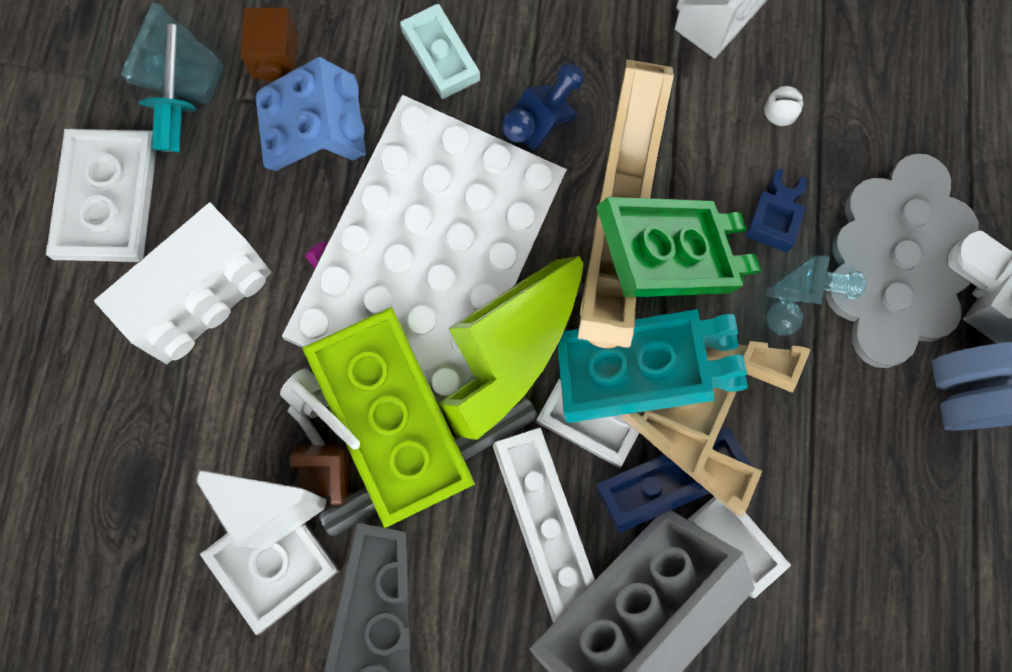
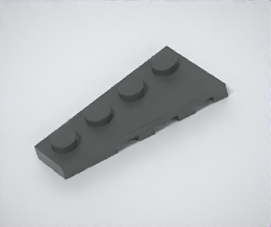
M357 522L324 672H410L406 532Z

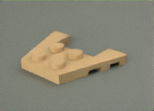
M750 341L749 345H739V348L730 351H719L711 347H705L708 361L722 359L730 355H743L747 375L792 393L811 350L806 347L793 345L790 350L768 348V343ZM713 388L715 401L621 415L627 423L734 514L740 517L744 516L762 471L712 449L736 392Z

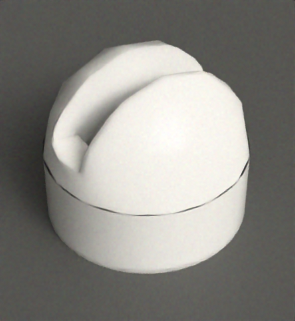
M782 86L773 91L764 106V112L768 120L779 126L792 124L802 111V95L796 88L790 86Z

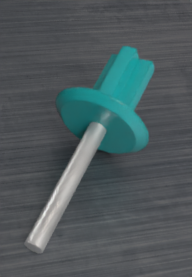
M167 24L163 98L149 97L139 102L141 105L154 108L152 150L167 153H180L182 111H197L191 103L174 99L178 28L175 24Z

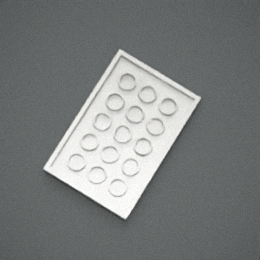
M402 95L282 335L283 339L299 347H304L392 307L438 404L474 378L448 328L515 286L567 169Z

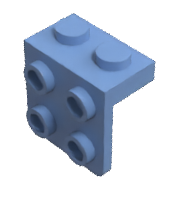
M318 57L257 92L256 105L265 168L277 171L320 149H326L350 160H356L366 155L365 128L361 120L358 100L359 87L355 75Z

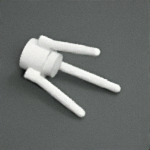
M306 368L293 374L283 385L280 395L290 405L288 413L299 422L312 444L326 445L308 416L310 418L319 416L351 448H359V440L327 409V401L315 375Z

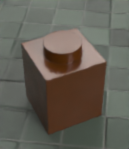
M288 7L244 8L240 56L251 77L264 81H276L294 71L296 67L297 30Z

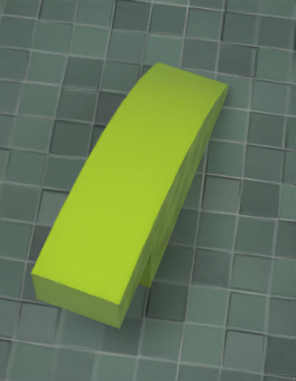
M580 256L552 261L448 328L475 377L438 403L455 436L474 440L479 439L509 413L525 396L544 370L562 337L574 306L584 265Z

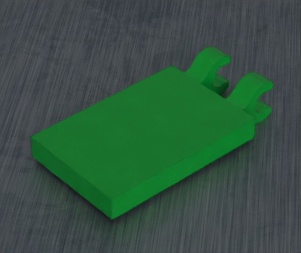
M607 197L596 206L624 298L729 294L743 286L745 282L743 276L762 272L755 254L733 256L728 243L730 241L728 234L743 233L747 230L741 213H718L714 201Z

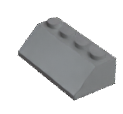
M671 510L661 514L643 530L533 644L530 650L548 672H683L755 590L744 553Z

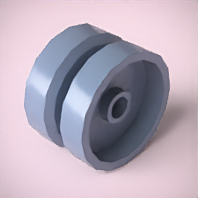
M1012 342L960 350L932 360L936 387L949 392H963L950 396L940 403L944 430H975L1012 425Z

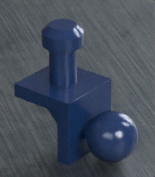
M563 64L557 72L558 80L553 87L548 84L527 88L513 109L503 117L501 127L504 136L515 143L524 142L532 152L537 151L557 124L573 121L577 117L578 113L565 99L572 89L577 90L584 82L583 72L573 64Z

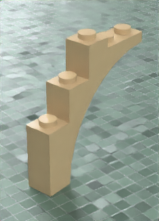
M626 60L600 203L607 197L650 198L674 77L672 67ZM597 213L591 255L582 295L578 338L588 340L591 344L601 348H614L616 346L630 348L634 332L636 297L624 298L599 214Z

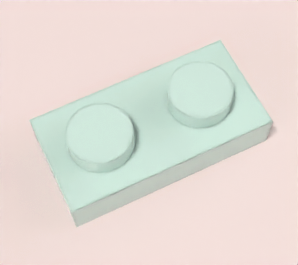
M439 3L400 22L402 33L441 99L480 81L478 68Z

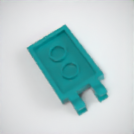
M698 309L636 319L634 321V332L630 348L622 346L601 348L595 346L588 340L578 338L579 329L564 331L558 343L563 412L567 423L715 401L713 388H720L729 392L748 388L745 376L747 375L743 355H730L711 361L707 359L705 347H711L719 351H730L739 348L736 335L738 334V329L733 314H724L713 319L700 321Z

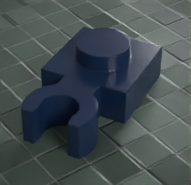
M777 169L767 184V192L762 191L756 200L745 237L788 253L795 244L806 208L795 202L805 191L807 181L806 178L800 177L793 189L787 188L781 181L784 170Z

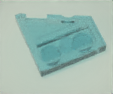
M152 2L121 75L128 83L164 93L167 24H175L178 28L174 96L209 105L223 72V64L205 45L197 42L191 32L183 25L175 22L159 3Z

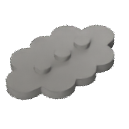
M913 154L906 156L895 165L887 179L872 178L863 181L855 187L845 203V214L849 223L836 234L832 242V253L840 267L828 278L825 288L826 299L837 315L854 322L852 328V344L854 349L864 362L874 367L890 368L899 365L913 355L918 341L932 342L939 340L955 330L961 319V304L956 294L964 290L971 283L949 267L948 254L957 242L969 234L979 231V223L974 211L966 203L949 197L951 191L949 172L938 159L930 155Z

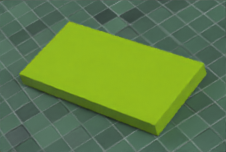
M392 307L302 347L332 414L360 442V446L357 449L351 448L347 443L346 445L384 528L475 485Z

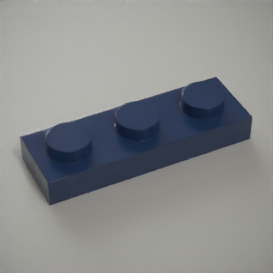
M729 427L720 430L712 449L752 467ZM665 454L597 484V491L618 533L710 493Z

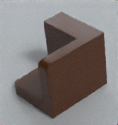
M346 444L301 445L289 456L290 467H298L299 489H304L320 497L331 496V505L343 504L351 492L350 456Z

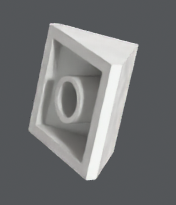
M199 471L197 479L199 486L235 545L266 550L323 511L327 500L304 489Z

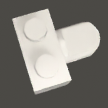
M976 231L957 242L948 254L949 267L976 286L972 295L977 297V300L963 320L997 344L1012 342V250L1010 251L983 231Z

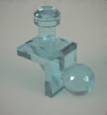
M810 256L806 262L771 287H767V297L781 299V301L775 303L769 309L767 323L775 333L791 335L798 331L803 323L802 310L795 304V301L822 304L824 290L845 293L846 298L857 300L865 292L866 277L861 271L851 270L849 274L827 272L828 256Z

